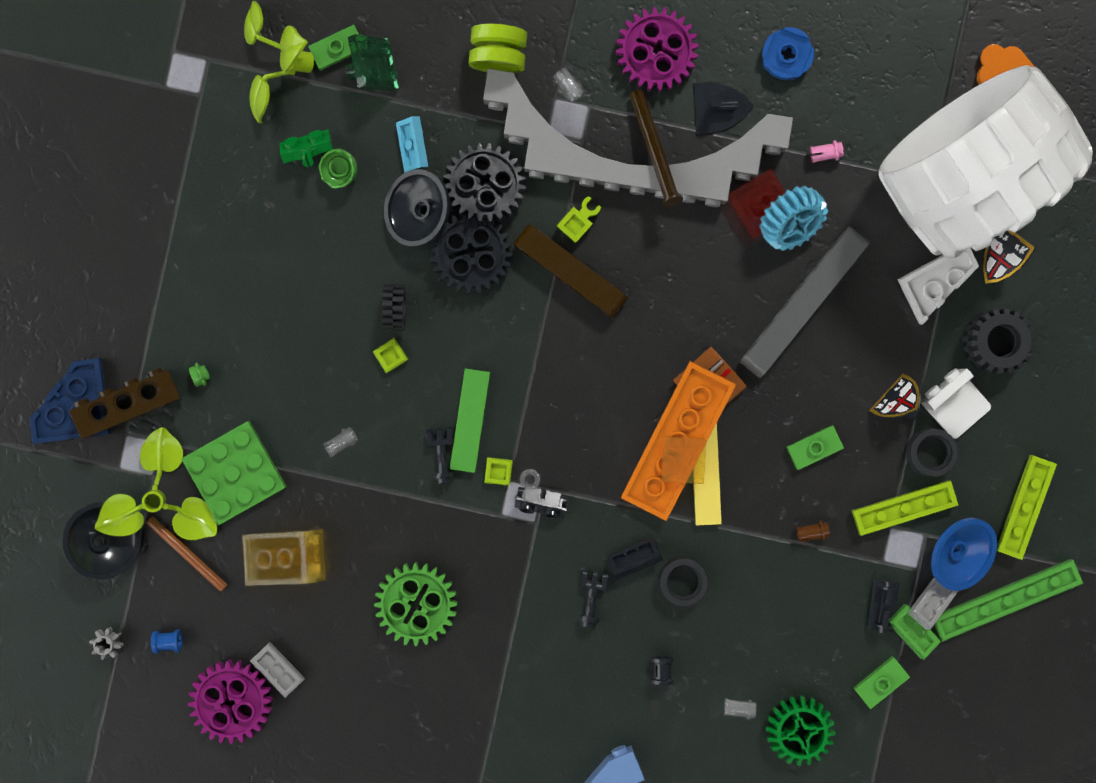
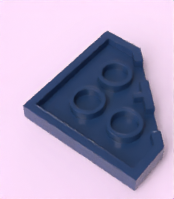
M102 358L73 361L60 382L56 383L46 396L44 403L29 419L33 444L81 438L69 410L74 409L73 403L88 398L89 402L99 398L98 393L106 390ZM103 405L96 406L93 410L94 417L98 420L104 419L107 415L106 407ZM111 428L93 436L112 434Z

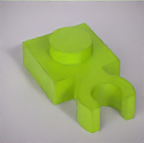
M586 197L583 200L580 211L573 207L557 225V228L575 244L593 225L588 218L596 216L601 209L598 205L595 210H588L587 204L591 200L590 197Z

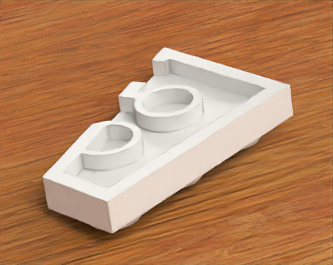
M971 248L966 249L956 258H945L942 255L897 279L919 324L923 325L929 319L928 316L945 302V299L955 288L958 289L979 267Z

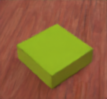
M395 338L373 351L386 373L408 360Z
M487 457L484 483L510 486L513 460Z

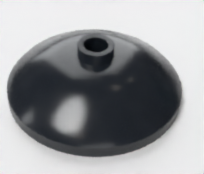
M421 169L410 170L399 176L389 188L384 202V220L389 233L399 243L411 247L424 246L435 240L443 231L450 212L449 193L443 181L434 173Z
M105 502L92 503L77 510L68 519L62 532L61 546L66 561L77 573L91 579H110L124 573L137 559L141 547L140 529L134 534L127 536L107 535L95 529V524ZM96 537H100L102 539V544L100 546H96L94 544V539Z

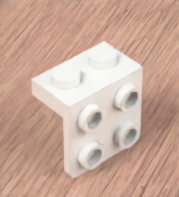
M955 368L944 377L945 381L939 386L935 385L925 393L926 397L920 402L944 431L952 435L954 439L962 435L991 409L990 403L970 381L974 376L967 368Z

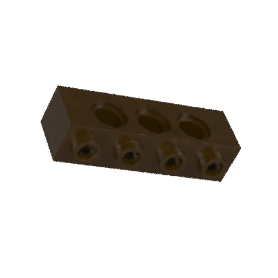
M158 368L147 373L149 378L142 381L134 378L122 383L124 388L114 392L113 388L98 393L99 398L89 402L88 398L73 403L74 409L69 410V413L81 439H86L181 399L169 370L163 371L162 368ZM146 385H153L156 388L157 393L153 399H145L143 397L142 390ZM122 395H128L132 399V405L126 410L118 406V399ZM98 405H103L107 409V415L102 420L96 419L93 415V410Z

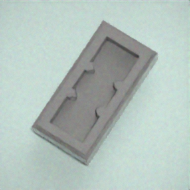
M933 578L911 607L908 614L925 630H930L958 591L946 589Z
M271 642L250 660L285 698L305 679Z

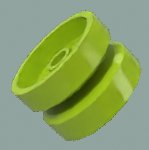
M480 24L471 28L470 41L476 48L469 52L470 67L484 72H488V69L512 73L524 71L525 55L520 50L526 48L527 32L525 30L503 24Z

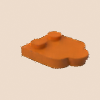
M992 44L987 46L981 53L980 60L983 66L977 72V82L980 85L1003 72L1020 66H1035L1018 47L1009 46L1004 49L1000 45Z

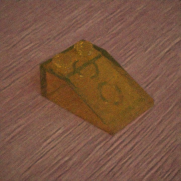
M322 529L242 535L245 586L306 584L326 580Z

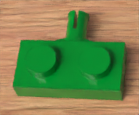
M329 129L324 131L315 130L299 138L290 137L280 143V156L284 164L295 160H302V164L305 167H309L308 162L310 167L313 165L314 156L333 150Z

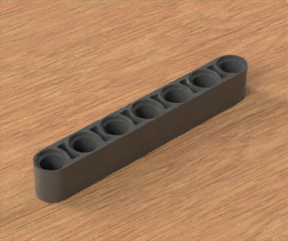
M849 226L742 357L740 363L758 378H761L866 249L870 241Z

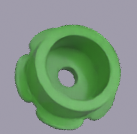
M196 362L195 366L189 368L191 378L196 387L200 385L206 386V380L210 379L208 370L205 365L200 366Z

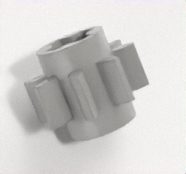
M112 627L107 628L105 634L101 629L97 630L95 635L98 638L89 641L90 644H93L94 648L92 654L97 653L101 655V660H105L109 654L113 658L118 655L116 649L124 646L119 638L122 633L116 634L112 632Z

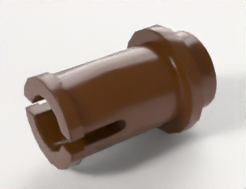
M818 521V524L796 527L799 543L816 539L825 541L827 537H830L827 522L822 523V521Z

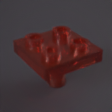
M770 169L728 195L729 202L752 240L762 234L759 226L762 223L760 218L765 215L764 210L770 208V202H775L778 199V195L782 196L786 192L773 170Z

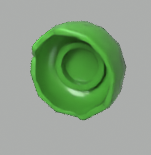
M343 149L328 151L321 157L319 164L321 180L334 189L347 187L355 180L358 172L355 158Z

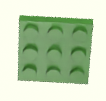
M250 421L245 422L182 458L184 465L218 525L287 487Z

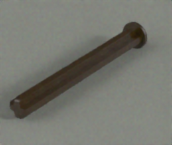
M641 89L632 91L630 99L664 197L663 206H676L683 201V197L678 194L644 92Z

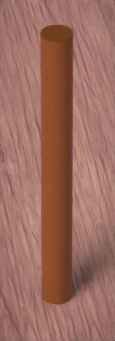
M154 516L146 522L154 532L216 589L222 592L227 587V583Z

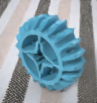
M796 186L792 191L786 190L784 195H778V199L775 202H770V208L765 209V215L760 218L762 223L759 227L761 228L763 238L775 249H781L782 251L787 248L792 250L796 245L800 247L804 241H809L812 235H816V231L823 227L822 222L827 219L825 215L828 210L824 198L812 187L807 188L806 186L801 188Z

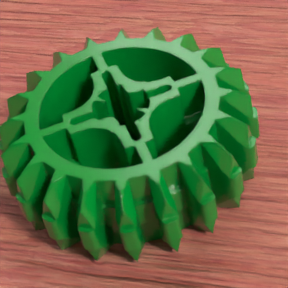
M800 695L798 703H796L795 698L791 696L789 697V705L783 700L780 701V705L783 707L781 710L773 707L772 710L776 717L768 716L767 718L773 725L766 726V731L771 733L766 738L768 742L772 743L770 746L772 751H778L777 756L779 759L786 756L788 764H791L795 759L797 766H801L803 759H805L806 763L811 765L812 757L820 761L819 753L821 751L826 755L829 753L825 745L832 746L834 743L828 737L835 736L836 732L831 729L835 723L832 719H828L831 714L828 710L823 711L824 705L821 702L815 705L814 698L810 697L806 702L805 697ZM800 712L811 713L818 718V721H804ZM791 716L792 721L790 725L784 727L783 731H781L783 723ZM799 723L805 729V731L802 730L804 732L803 734H801L802 739L797 734V732H795L798 731L797 728L799 727ZM819 731L817 739L812 745H810V738L813 735L818 734ZM782 740L798 741L801 749L790 748Z

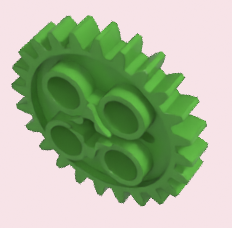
M418 562L414 563L413 569H410L408 564L405 563L403 565V572L396 567L394 569L395 577L387 574L385 577L389 583L381 582L379 584L384 592L379 591L375 594V596L381 598V601L374 604L375 607L381 608V611L376 613V617L384 618L380 623V627L389 626L386 632L387 635L393 631L396 633L395 641L402 636L404 637V645H407L410 639H413L415 646L418 645L419 639H422L425 645L429 643V636L437 641V631L445 634L447 631L444 624L452 625L453 622L448 616H456L457 613L450 609L458 604V601L451 600V597L456 595V591L448 590L452 585V581L443 582L446 576L445 573L439 577L436 575L437 567L430 572L428 571V563L422 569H419ZM408 580L415 581L418 585V590L414 593L408 592L405 588V582ZM424 584H428V589L419 604L422 607L418 606L409 623L405 624L404 619L413 605L411 601H415ZM436 593L440 597V603L431 605L427 601V595ZM394 603H402L405 607V613L402 615L396 614L392 609V605ZM418 615L424 616L428 621L427 626H417L414 618Z

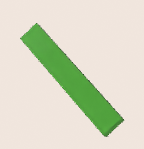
M1069 559L945 610L934 624L939 639L943 642L1083 584L1074 560Z

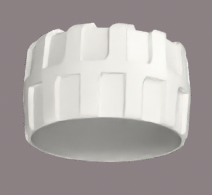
M1025 65L1003 72L974 87L920 124L887 155L879 168V178L902 217L934 255L943 254L945 258H956L968 248L979 251L990 246L996 236L1007 230L1014 233L1031 223L1036 216V212L1043 206H1054L1069 193L1073 183L1082 179L1092 163L1093 150L1073 112L1050 81L1037 67Z

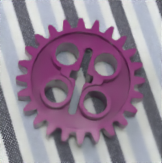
M653 7L652 14L649 15L647 10L643 9L641 18L635 13L633 14L634 23L628 20L625 22L628 30L620 29L619 34L624 39H617L616 44L623 48L617 49L616 55L623 56V58L618 60L617 64L621 66L626 65L622 74L631 73L630 83L638 79V88H641L646 83L649 92L653 85H656L658 92H661L662 86L665 84L671 90L672 81L677 85H681L680 76L688 78L690 74L686 69H694L695 65L690 60H697L698 54L692 52L699 47V44L692 43L696 39L697 34L688 33L692 28V24L684 26V16L679 20L675 19L677 11L672 12L669 16L667 15L666 7H664L661 14H658L656 7ZM654 28L658 35L650 38L645 34V29ZM673 38L677 39L681 47L673 49L669 47L667 41ZM641 39L644 43H638L636 40ZM657 45L661 46V50L658 52V54H654V48ZM641 50L646 53L647 58L639 61L634 58L633 53ZM670 56H676L678 60L675 61ZM664 61L668 63L670 69L667 72H661L657 69L656 64Z
M229 659L224 667L223 663L218 661L216 663V670L211 665L206 668L207 674L201 672L198 675L201 681L196 680L193 682L192 685L197 690L189 692V696L195 698V700L190 701L188 706L195 707V710L189 715L198 717L194 726L200 724L204 726L201 734L206 731L211 732L210 740L218 735L219 743H222L226 737H228L230 744L234 743L236 737L240 742H243L245 734L252 738L255 735L253 729L260 731L263 728L260 722L266 723L269 718L263 713H270L272 710L270 706L266 705L273 700V697L266 696L271 687H263L262 684L267 678L258 679L259 670H256L254 673L250 672L252 664L242 668V660H239L233 666L232 660ZM223 680L227 682V688L222 683ZM234 680H239L244 684V691L235 689ZM210 688H216L219 691L220 697L218 699L210 695ZM228 698L229 700H234L235 704L227 703L226 700ZM241 705L250 706L252 715H245L241 710ZM218 712H222L227 716V723L218 720ZM234 715L239 720V723L234 721Z

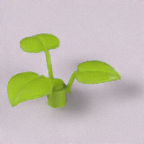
M252 1L244 25L246 42L253 45L256 39L281 49L280 67L283 70L263 75V77L257 75L252 82L249 96L250 107L257 122L262 123L261 119L266 111L270 96L267 81L275 77L295 75V71L310 73L314 65V56L312 52L302 51L308 41L300 36L293 26H287L284 29L280 44L263 37L260 33L263 26L262 11L256 1Z
M161 427L151 433L140 450L142 467L147 471L157 470L152 490L143 496L142 504L136 506L135 500L127 494H116L108 498L103 504L95 524L97 531L112 536L134 534L144 524V517L139 510L145 509L148 512H157L163 508L178 512L173 517L172 525L176 534L181 538L198 540L213 537L217 534V521L203 499L188 497L180 508L165 503L166 497L164 493L158 490L162 470L171 472L177 469L182 463L184 455L181 444L166 428Z

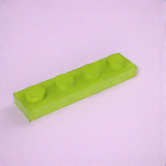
M1029 455L997 543L998 552L1021 560L1023 559L1056 469V463Z
M948 480L851 511L858 533L862 536L958 506V501L952 482Z

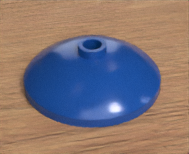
M978 518L962 519L947 528L937 540L932 553L931 569L935 580L946 589L953 591L964 590L978 583L989 571L996 556L997 537L993 528Z

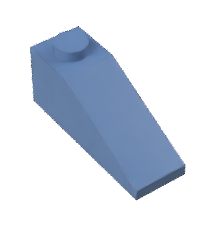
M621 745L611 751L612 753L607 755L584 783H639L644 781L643 772L632 746L626 747Z

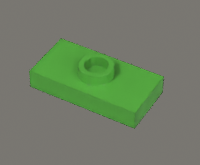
M355 25L308 46L320 71L366 50Z
M833 425L786 446L797 470L844 449Z
M903 604L889 619L888 624L892 626L895 632L920 659H925L941 641L931 630H925L909 615L908 612L911 608Z
M892 656L854 686L853 689L866 705L872 709L907 681L910 676Z

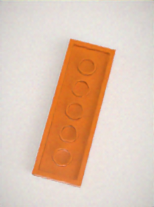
M689 361L621 496L622 499L667 521L736 383Z

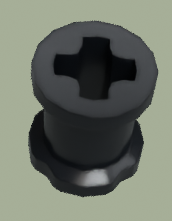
M652 656L653 678H651V684H673V679L671 678L673 657Z

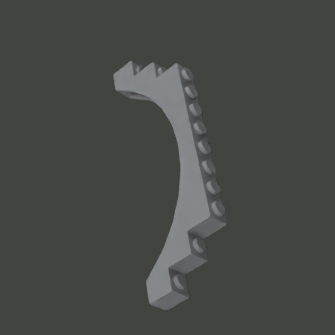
M488 69L483 97L484 104L488 105L489 109L503 111V108H508L504 138L509 139V143L523 145L524 141L528 142L524 171L529 173V177L544 179V175L554 177V181L569 183V179L579 181V185L594 187L595 184L605 185L604 189L619 191L620 188L630 189L629 193L636 195H645V192L655 193L656 198L664 199L653 166L631 165L600 157L575 145L552 128L532 106L514 73ZM767 114L743 137L718 152L690 162L669 165L678 194L683 197L682 202L695 203V200L705 201V205L711 207H720V204H725L728 201L732 175H735L737 180L750 181L751 178H755L758 175L762 149H765V153L771 155H780L781 152H785L788 149L793 118Z

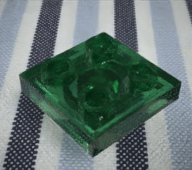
M359 34L349 36L348 42L353 63L347 64L345 70H353L346 72L348 78L351 80L356 79L357 87L361 89L383 91L399 89L389 39Z

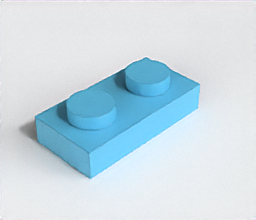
M412 116L396 122L404 173L410 170L427 168V154L420 117Z

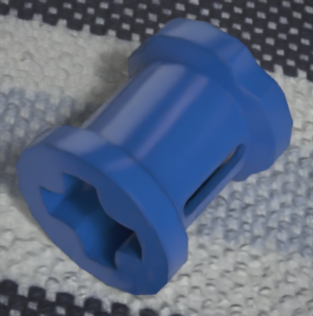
M175 630L170 633L153 631L151 636L153 654L172 650L175 653H180L182 650L181 630Z

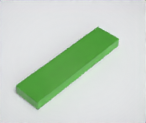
M465 368L450 469L472 473L476 471L490 372Z

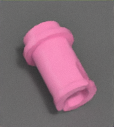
M836 140L831 144L810 147V153L812 154L821 152V154L811 156L812 163L829 159L838 161L839 158L844 157L842 142H836Z

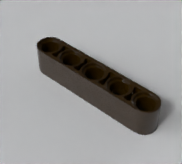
M527 224L513 243L516 248L611 318L615 317L628 299L624 293L530 224Z

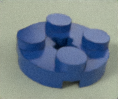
M793 27L782 28V30L772 33L762 49L764 69L780 80L798 79L810 68L814 59V49L809 41V37L803 31ZM787 48H791V54L795 55L794 59L789 58V60H785L781 50L786 51Z

